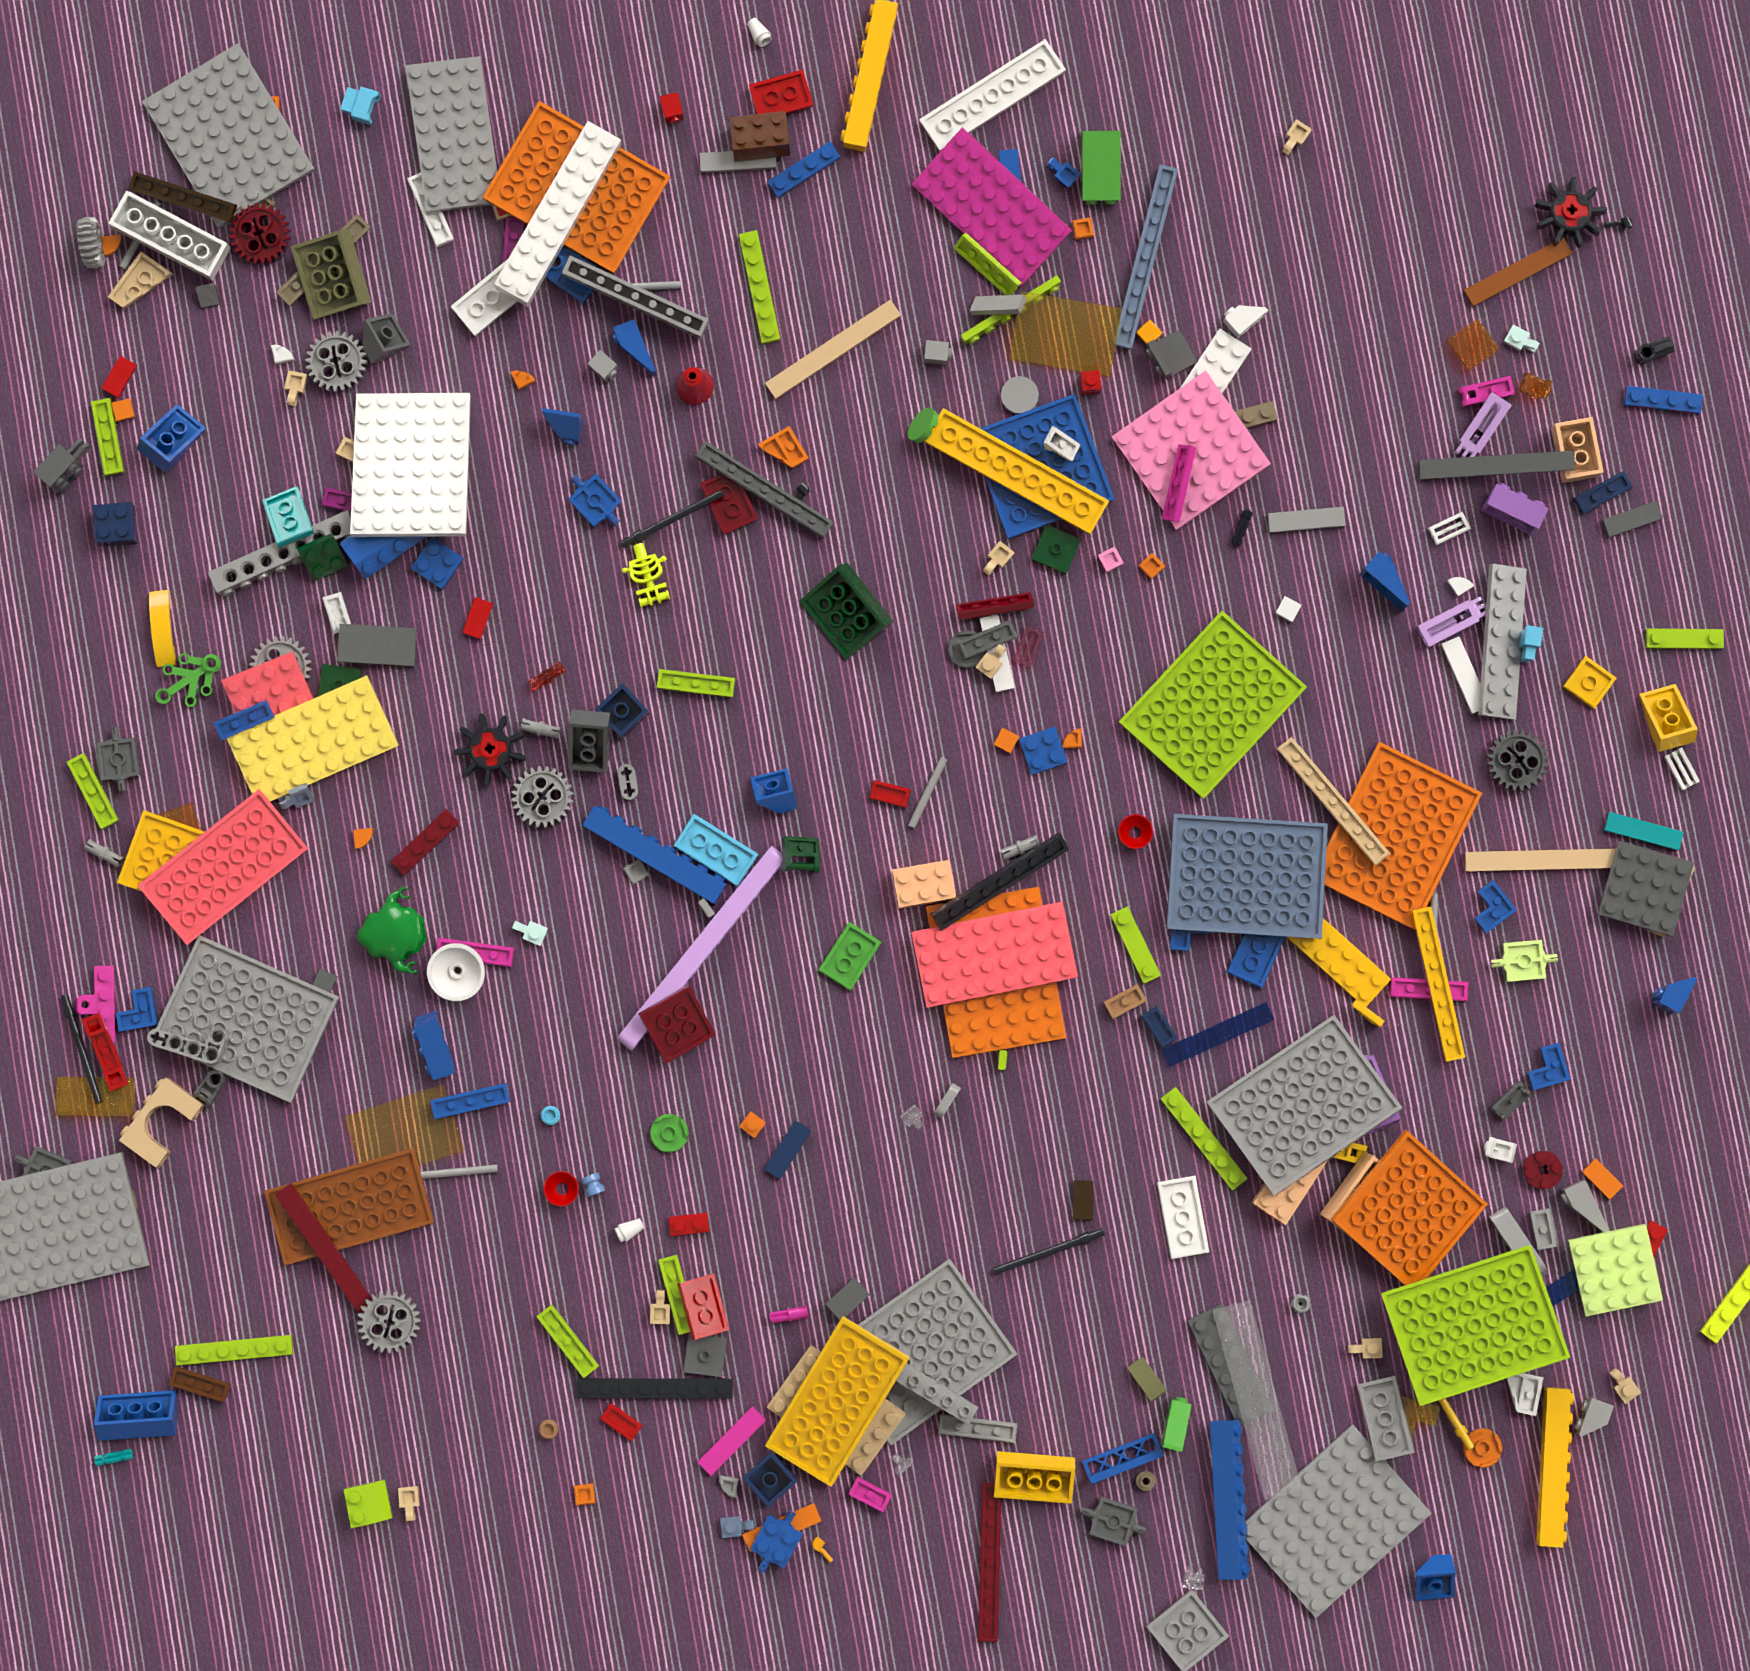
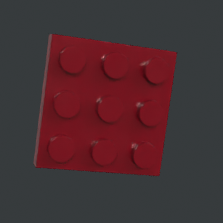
M689 985L684 986L638 1013L665 1064L716 1035Z

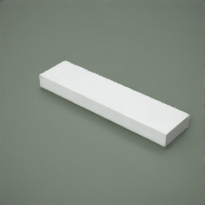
M421 173L407 178L436 247L438 248L454 241L442 211L427 213Z
M999 615L981 617L982 631L999 625ZM996 647L987 652L992 655ZM1006 651L999 659L1003 665L993 677L996 693L1015 689Z
M1456 637L1442 643L1441 646L1470 712L1473 714L1479 711L1481 684L1460 637Z

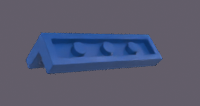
M1155 1433L1082 1460L1090 1483L1093 1484L1164 1455ZM1152 1438L1156 1449L1149 1452L1142 1449L1144 1441ZM1128 1447L1138 1449L1135 1457L1131 1459L1123 1456ZM1112 1453L1120 1456L1117 1464L1113 1466L1105 1463L1108 1455ZM1094 1460L1102 1463L1099 1471L1091 1474L1087 1463Z

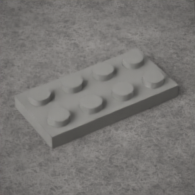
M1397 1376L1358 1384L1376 1462L1415 1453Z

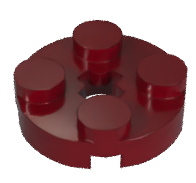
M1549 1151L1534 1152L1526 1158L1523 1164L1525 1180L1536 1189H1550L1560 1181L1563 1165L1559 1158ZM1545 1165L1548 1172L1547 1174L1543 1173L1540 1175L1538 1167Z

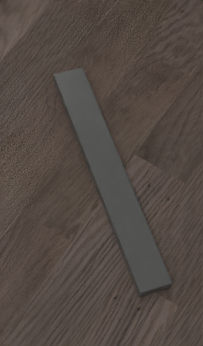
M705 441L695 455V458L822 539H824L834 523L832 520L709 442Z
M1574 451L1420 460L1421 480L1575 471Z

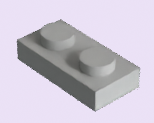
M1550 1209L1530 1211L1529 1215L1536 1249L1542 1250L1557 1247Z

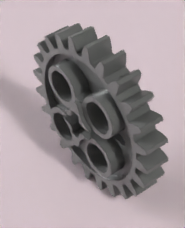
M1515 729L1512 731V735H1510L1507 731L1505 732V738L1502 735L1498 736L1500 742L1494 740L1492 743L1495 747L1488 749L1492 752V754L1486 756L1491 759L1486 765L1492 766L1488 773L1494 772L1495 775L1492 780L1498 778L1497 785L1499 786L1504 783L1505 790L1509 786H1511L1512 792L1517 787L1522 792L1524 786L1527 790H1530V783L1533 786H1537L1536 779L1539 781L1543 780L1540 774H1547V771L1543 768L1550 765L1545 763V760L1550 758L1544 755L1548 749L1541 748L1544 742H1536L1538 736L1533 739L1531 738L1532 732L1524 735V730H1521L1517 734ZM1516 743L1523 744V752H1518L1516 750ZM1501 754L1508 756V763L1501 762ZM1520 757V763L1515 764L1516 758ZM1528 758L1535 760L1536 765L1534 768L1528 766ZM1513 769L1520 772L1519 779H1515L1512 776L1511 772Z

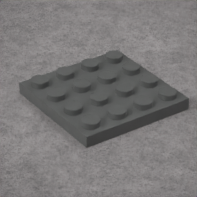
M1618 841L1597 915L1672 937L1694 862Z

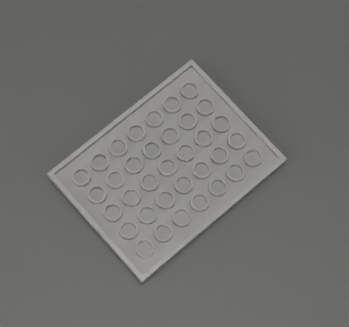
M239 43L142 101L195 191L236 204L235 214L242 215L241 208L248 211V204L254 207L255 203L260 204L264 202L267 198L274 196L315 171ZM211 216L218 229L229 223Z
M199 935L156 1029L165 1030L202 1043H206L212 1029L221 1028L226 1030L229 1034V1041L221 1062L209 1064L196 1059L193 1060L292 1103L340 997ZM220 1031L215 1034L216 1042H220L223 1039V1034ZM159 1035L154 1036L156 1040L166 1042L167 1038L160 1037ZM178 1038L172 1041V1047L177 1049L180 1046ZM193 1044L190 1048V1052L193 1055L199 1049L196 1044ZM211 1050L208 1054L211 1061L217 1057L215 1050Z
M1335 1015L1207 1101L1209 1107L1274 1197L1402 1110V1106Z
M123 1152L0 1181V1301L150 1265Z
M950 1258L858 1324L863 1329L909 1356L907 1364L959 1395L965 1393L1017 1355L1014 1348ZM895 1381L886 1399L904 1411L906 1415L887 1441L890 1445L894 1444L940 1411L941 1408Z
M1352 1424L1245 1520L1247 1525L1246 1540L1312 1615L1317 1618L1432 1513L1385 1460L1376 1462L1372 1445Z

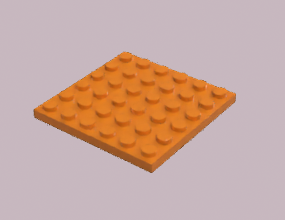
M1404 1130L1331 1220L1405 1286L1426 1279L1488 1203L1410 1132Z

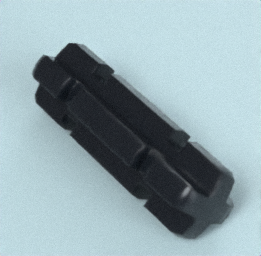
M1243 510L1242 519L1239 520L1231 544L1241 546L1242 537L1245 536L1253 512Z

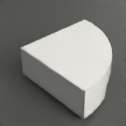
M271 345L276 365L295 361L288 349L280 345Z
M1454 577L1447 580L1457 597L1474 587L1469 580L1462 577Z

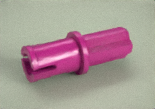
M807 1306L791 1309L787 1307V1310L769 1313V1319L772 1324L784 1321L791 1323L793 1320L808 1318Z

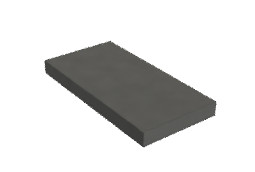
M339 624L337 662L414 667L416 628Z

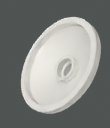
M452 943L439 948L432 955L427 966V977L430 986L439 996L451 1001H462L472 997L481 988L485 978V966L482 958L473 948L460 943ZM455 967L461 968V973H456Z

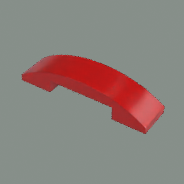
M100 1012L81 1019L104 1072L103 1075L109 1090L112 1091L128 1085L129 1083L119 1054Z

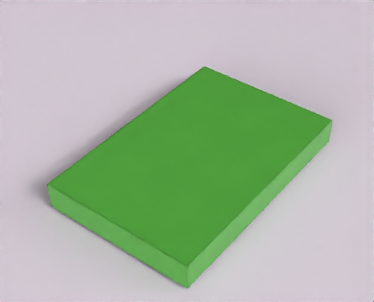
M849 922L818 971L851 991L882 942Z

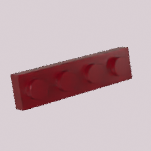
M1031 592L956 604L959 620H970L974 617H988L992 614H1007L1010 611H1025L1029 608H1034Z
M445 809L391 863L405 876L451 833L460 822Z

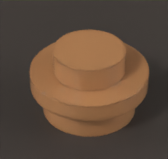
M544 1420L539 1426V1433L545 1439H552L558 1434L559 1428L554 1420Z

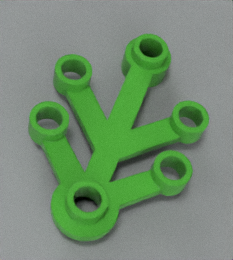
M187 653L180 654L179 662L184 665L189 663L200 665L196 670L178 668L171 664L164 665L163 673L165 675L174 674L185 677L168 689H159L155 694L156 700L161 704H166L170 702L173 694L190 683L185 704L189 707L195 706L197 704L196 691L198 680L204 673H206L205 682L201 687V693L204 696H210L213 692L211 687L213 674L221 667L219 657L214 654L206 655L204 658L193 657ZM183 655L188 657V661L185 663L181 660ZM210 660L215 662V666L212 668L208 666ZM167 666L172 667L171 673L165 671ZM205 687L210 688V692L208 694H205L203 692V689ZM164 692L167 694L166 700L161 699V694ZM190 697L194 699L192 705H189L187 702Z

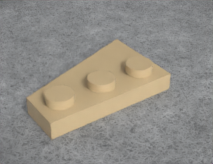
M140 252L108 298L123 309H126L173 274L146 254Z

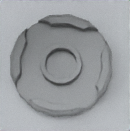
M1013 377L1006 381L1002 387L1001 401L1006 410L1013 414H1020L1034 409L1038 401L1037 386L1027 377Z

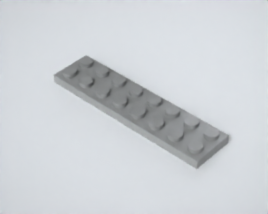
M1489 564L1478 716L1516 720L1521 656L1519 643L1523 627L1527 571L1525 568Z

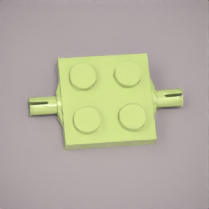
M1542 940L1503 943L1502 959L1491 960V963H1499L1492 964L1491 966L1492 968H1504L1506 982L1545 979L1546 964L1548 962H1558V958H1555L1558 956L1557 954L1546 955L1543 950Z

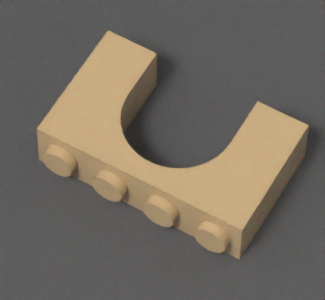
M166 1077L164 1080L160 1079L155 1086L156 1091L153 1095L147 1096L143 1102L145 1106L141 1111L138 1110L133 1115V1122L129 1127L126 1126L120 1133L122 1137L119 1140L156 1168L162 1166L171 1151L151 1136L148 1124L152 1113L160 1107L171 1106L188 1119L195 1121L206 1106L173 1080Z

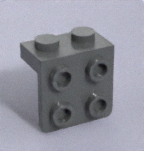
M1175 331L1157 342L1152 340L1147 343L1145 352L1148 358L1153 360L1156 365L1154 368L1157 374L1162 376L1164 381L1196 363V358L1180 331Z

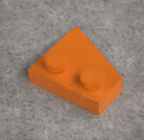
M790 426L758 444L760 449L792 469L809 460Z

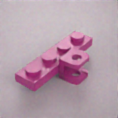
M94 966V995L79 996L76 999V1012L80 1015H94L100 1012L115 1043L114 966ZM82 1002H87L88 1007L83 1008Z

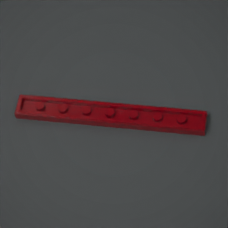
M291 1182L275 1193L276 1197L358 1313H363L364 1311L360 1306H367L365 1299L372 1301L371 1295Z
M982 1483L979 1642H998L1001 1498L994 1497L995 1483Z

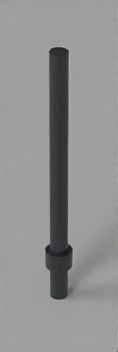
M722 489L643 530L639 529L633 532L632 536L620 541L621 545L625 548L635 542L639 543L645 540L644 537L724 497Z
M62 995L61 999L65 1008L63 1012L65 1018L69 1021L95 1104L102 1103L101 1094L76 1020V1010L72 1008L69 995Z
M1101 1228L1090 1233L1084 1232L1079 1237L994 1267L995 1274L1003 1273L1082 1243L1084 1245L1091 1243V1240L1104 1236V1230Z

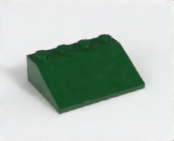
M848 563L837 566L800 600V603L845 660L852 657L894 622Z

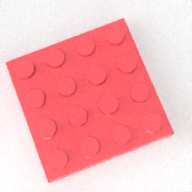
M293 651L221 680L235 713L267 699L274 715H277L313 699Z

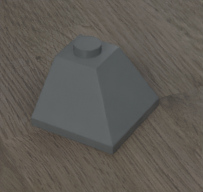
M393 313L363 321V349L371 363L384 361L411 345Z

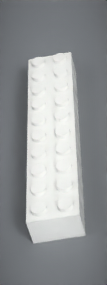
M587 121L495 281V289L527 307L530 305L620 148L621 139Z

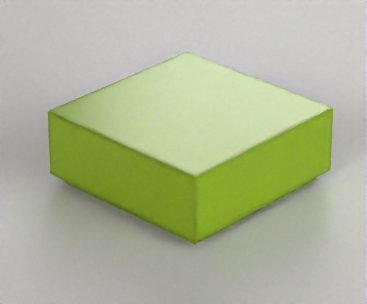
M999 1050L998 1070H1005L1007 1052Z

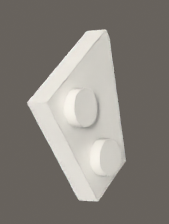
M1522 1373L1507 1378L1515 1411L1536 1416L1543 1377Z

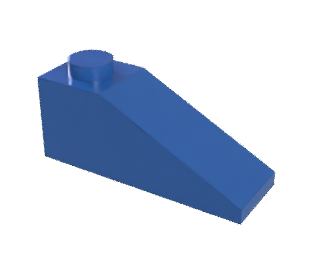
M633 319L613 327L615 333L612 334L615 344H620L621 349L651 375H657L635 320Z

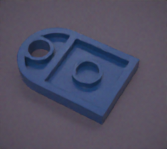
M562 248L557 256L561 260V264L557 267L551 266L546 276L551 283L584 305L594 290L564 277L562 272L569 256H573L592 266L594 265L574 251Z

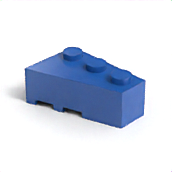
M437 1010L415 1017L414 1029H412L415 1041L419 1040L420 1047H418L421 1058L425 1057L427 1062L425 1065L427 1075H431L433 1080L455 1073V1065L443 1035V1028L440 1027L437 1018L439 1016Z

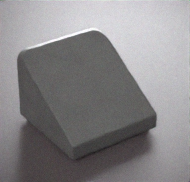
M214 283L196 287L201 308L220 305L217 287Z

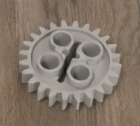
M330 331L328 332V337L321 334V341L315 338L317 345L310 344L313 351H307L311 358L305 359L307 363L311 364L306 369L312 371L308 375L310 378L315 377L313 382L315 384L319 383L321 389L326 385L328 392L333 387L335 393H337L338 388L345 392V386L352 389L351 383L358 385L356 379H363L360 373L367 371L362 366L368 364L366 360H363V358L367 357V354L361 353L364 349L363 346H359L360 341L357 339L353 342V335L347 338L346 332L340 336L338 331L335 332V336ZM332 346H335V353L339 359L338 365L342 375L340 378L338 377L337 367L334 364L335 357L332 352ZM342 347H348L347 353H339ZM324 351H329L330 355L328 358H321V354ZM346 365H352L350 372L343 371ZM329 369H333V375L330 377H326V371Z
M274 636V642L267 638V645L260 643L262 649H254L258 653L257 656L251 655L255 662L249 663V665L254 667L264 663L265 660H271L270 653L272 650L277 649L280 652V656L293 651L298 658V664L304 677L311 678L306 674L307 671H312L311 668L307 667L312 661L306 660L310 654H303L305 647L298 648L299 641L292 644L293 638H289L287 642L285 641V636H282L280 641Z
M538 766V771L536 772L531 768V774L524 771V779L518 777L521 782L520 784L514 783V786L518 789L517 791H512V794L516 795V797L511 799V801L517 802L513 808L520 809L517 813L518 816L524 814L522 821L525 822L530 819V826L534 822H536L537 828L540 827L541 823L547 828L549 822L552 826H555L554 820L557 819L561 823L560 816L567 817L565 810H572L568 806L569 803H574L573 800L569 799L574 793L568 792L572 785H566L568 778L561 779L563 776L562 772L556 775V768L549 772L548 766H546L544 771H542L541 766ZM539 779L546 780L544 788H537L536 784ZM553 783V784H554L553 788H551V789L546 793V791L548 790L549 786ZM554 791L561 792L559 800H552L551 795ZM546 793L547 799L545 801L541 800L536 809L532 811L531 808L540 800L539 794L544 795ZM527 794L534 795L532 803L525 802L524 798ZM548 806V814L540 815V807Z
M389 1289L386 1290V1295L379 1291V1297L371 1294L373 1300L365 1299L367 1306H360L364 1312L357 1314L362 1318V1320L357 1321L358 1325H362L358 1332H364L361 1336L362 1340L368 1338L366 1345L368 1346L373 1343V1350L379 1346L381 1353L385 1348H387L388 1353H391L392 1348L398 1352V1346L400 1345L405 1349L406 1341L412 1343L410 1336L417 1337L413 1331L420 1329L419 1326L415 1325V1323L421 1321L420 1318L415 1317L419 1314V1311H413L416 1304L412 1303L409 1305L411 1298L408 1297L404 1300L405 1294L402 1293L398 1296L397 1290L392 1295ZM393 1304L394 1308L391 1313L393 1323H389L387 1337L383 1338L387 1326L384 1320H388L390 1307ZM378 1306H386V1312L378 1314L376 1312ZM398 1310H405L403 1318H396L395 1314ZM375 1324L382 1326L379 1333L372 1332V1327ZM395 1328L401 1330L398 1337L391 1336V1331Z

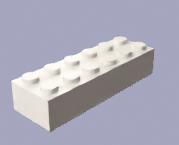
M127 190L109 221L112 229L211 281L214 280L231 249L228 243Z

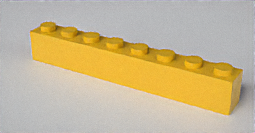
M875 0V4L870 6L869 15L872 16L871 22L866 24L865 33L868 35L867 39L863 40L861 51H864L863 57L858 59L857 69H860L859 75L854 77L853 87L856 88L854 94L850 95L849 105H851V110L846 112L845 123H847L846 130H842L840 141H843L844 148L866 152L898 11V3Z
M1544 1387L1536 1544L1539 1546L1563 1548V1543H1566L1567 1532L1564 1531V1523H1567L1568 1520L1565 1503L1568 1504L1569 1493L1566 1492V1484H1569L1570 1481L1567 1464H1570L1571 1461L1568 1444H1571L1572 1434L1569 1432V1425H1572L1573 1422L1570 1405H1573L1574 1395L1571 1393V1389Z

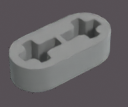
M624 764L618 770L620 790L624 799L632 801L637 798L639 792L636 772L632 765ZM624 768L632 771V774H629L630 781H626L625 775H622V772L625 771ZM627 784H630L631 789L635 790L631 797L624 793L628 789Z
M953 1083L933 1114L942 1119L961 1088Z

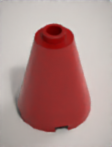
M690 367L679 375L676 389L683 401L688 404L698 405L708 401L712 396L714 382L712 376L706 370L699 367Z

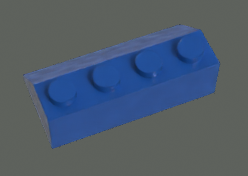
M349 536L340 545L362 576L367 579L427 536Z
M176 1390L98 1396L94 1420L98 1441L176 1435L178 1423Z

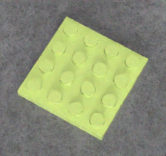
M1646 1224L1568 1240L1585 1316L1663 1300Z

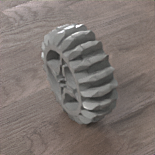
M95 217L79 219L76 224V236L84 265L92 269L104 266L106 259L102 240L103 235L98 220Z

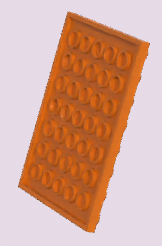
M538 101L483 195V200L528 225L584 126ZM620 147L564 246L615 274L671 176Z
M1378 742L1348 804L1390 852V855L1377 866H1374L1338 823L1326 847L1324 886L1415 930L1412 910L1427 907L1482 792Z
M1034 887L1000 893L954 923L1043 906L1040 888ZM946 903L926 906L929 928L937 927L931 913ZM1056 982L943 1005L952 1058L1066 1038Z

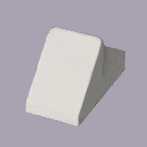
M1054 426L1051 427L1044 441L1046 450L1054 451L1068 461H1073L1080 447L1079 443Z

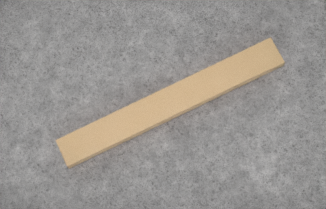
M890 299L767 381L765 385L775 400L901 317V314Z
M1292 737L1277 748V751L1374 866H1377L1390 855V852Z
M1616 849L1465 852V872L1611 868Z

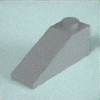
M1580 1180L1561 1189L1563 1193L1561 1198L1565 1205H1568L1569 1208L1601 1233L1610 1231L1586 1180Z

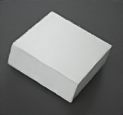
M1285 596L1275 614L1293 622L1301 604Z

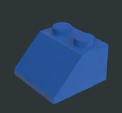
M1692 977L1662 986L1659 989L1656 988L1651 997L1653 999L1651 1004L1671 1015L1680 1013L1697 978Z

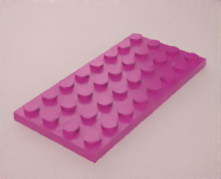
M963 127L912 183L964 234L967 233L1021 282L1020 287L1028 281L1073 231Z

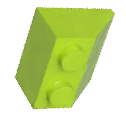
M385 1480L344 1489L351 1528L393 1518Z

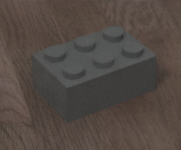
M572 710L569 720L568 769L606 773L609 762L610 713Z

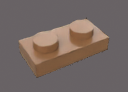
M1137 984L1103 1003L1111 1018L1114 1019L1147 1000Z

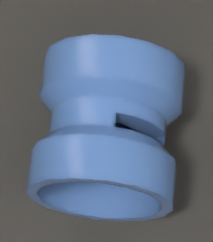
M598 1172L580 1179L582 1185L587 1186L585 1191L587 1197L605 1191L604 1186L598 1182L600 1180Z

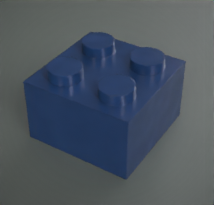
M123 502L92 505L95 543L102 547L138 543L134 504Z
M623 683L594 709L596 712L610 713V727L621 739L627 736L650 714Z
M774 1451L768 1453L743 1476L744 1481L767 1507H770L798 1481L797 1477Z

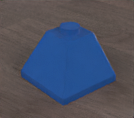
M542 408L545 420L558 438L563 441V444L574 446L575 443L580 444L583 426L580 414Z
M788 768L750 777L758 805L777 813L798 809Z
M1452 1554L1431 1556L1416 1572L1415 1601L1453 1598L1455 1596L1456 1571Z

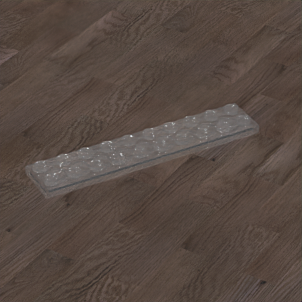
M1246 1300L1213 1309L1214 1320L1264 1500H1269L1302 1491L1251 1302Z

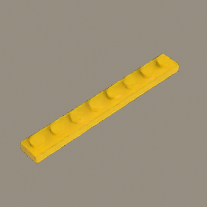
M1432 907L1412 910L1445 1062L1465 1058Z

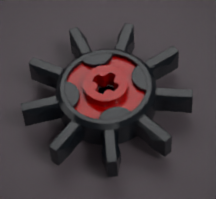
M1576 177L1571 178L1568 184L1569 191L1563 193L1559 191L1553 182H1550L1547 189L1554 197L1553 202L1550 203L1537 199L1534 205L1538 209L1549 211V218L1538 222L1537 230L1552 225L1558 231L1553 240V245L1555 246L1562 240L1563 234L1573 235L1576 247L1581 248L1583 238L1580 232L1584 229L1598 237L1602 229L1592 223L1590 219L1592 216L1605 215L1607 207L1591 206L1589 200L1594 197L1598 189L1596 186L1589 189L1585 195L1576 192Z
M483 713L479 714V722L482 728L480 731L473 734L467 728L461 727L459 729L464 736L471 739L469 748L453 750L454 755H470L473 761L465 768L463 774L467 777L479 767L485 770L484 785L490 786L492 771L501 769L504 776L508 780H512V773L507 769L506 764L510 759L526 761L527 757L521 753L512 752L511 744L525 737L524 733L518 732L507 737L503 733L504 728L508 724L507 716H503L500 719L499 725L495 729L488 728L486 717ZM489 745L495 748L492 750V754L486 751V749H489Z

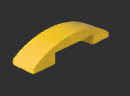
M169 590L149 592L150 624L157 667H164L166 664L174 666L176 665V655L172 639Z

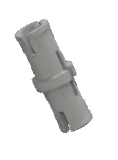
M523 718L520 730L535 733L537 736L544 735L558 739L560 727L547 725L542 721L538 723Z
M1034 835L1023 841L1018 840L1016 844L1000 849L1004 860L1019 854L1023 855L1026 851L1038 846L1040 843L1037 840V836Z
M91 839L88 840L87 843L90 846L85 845V851L98 856L99 860H105L117 868L121 866L118 861L123 862V856L110 851V848L107 846L103 847Z

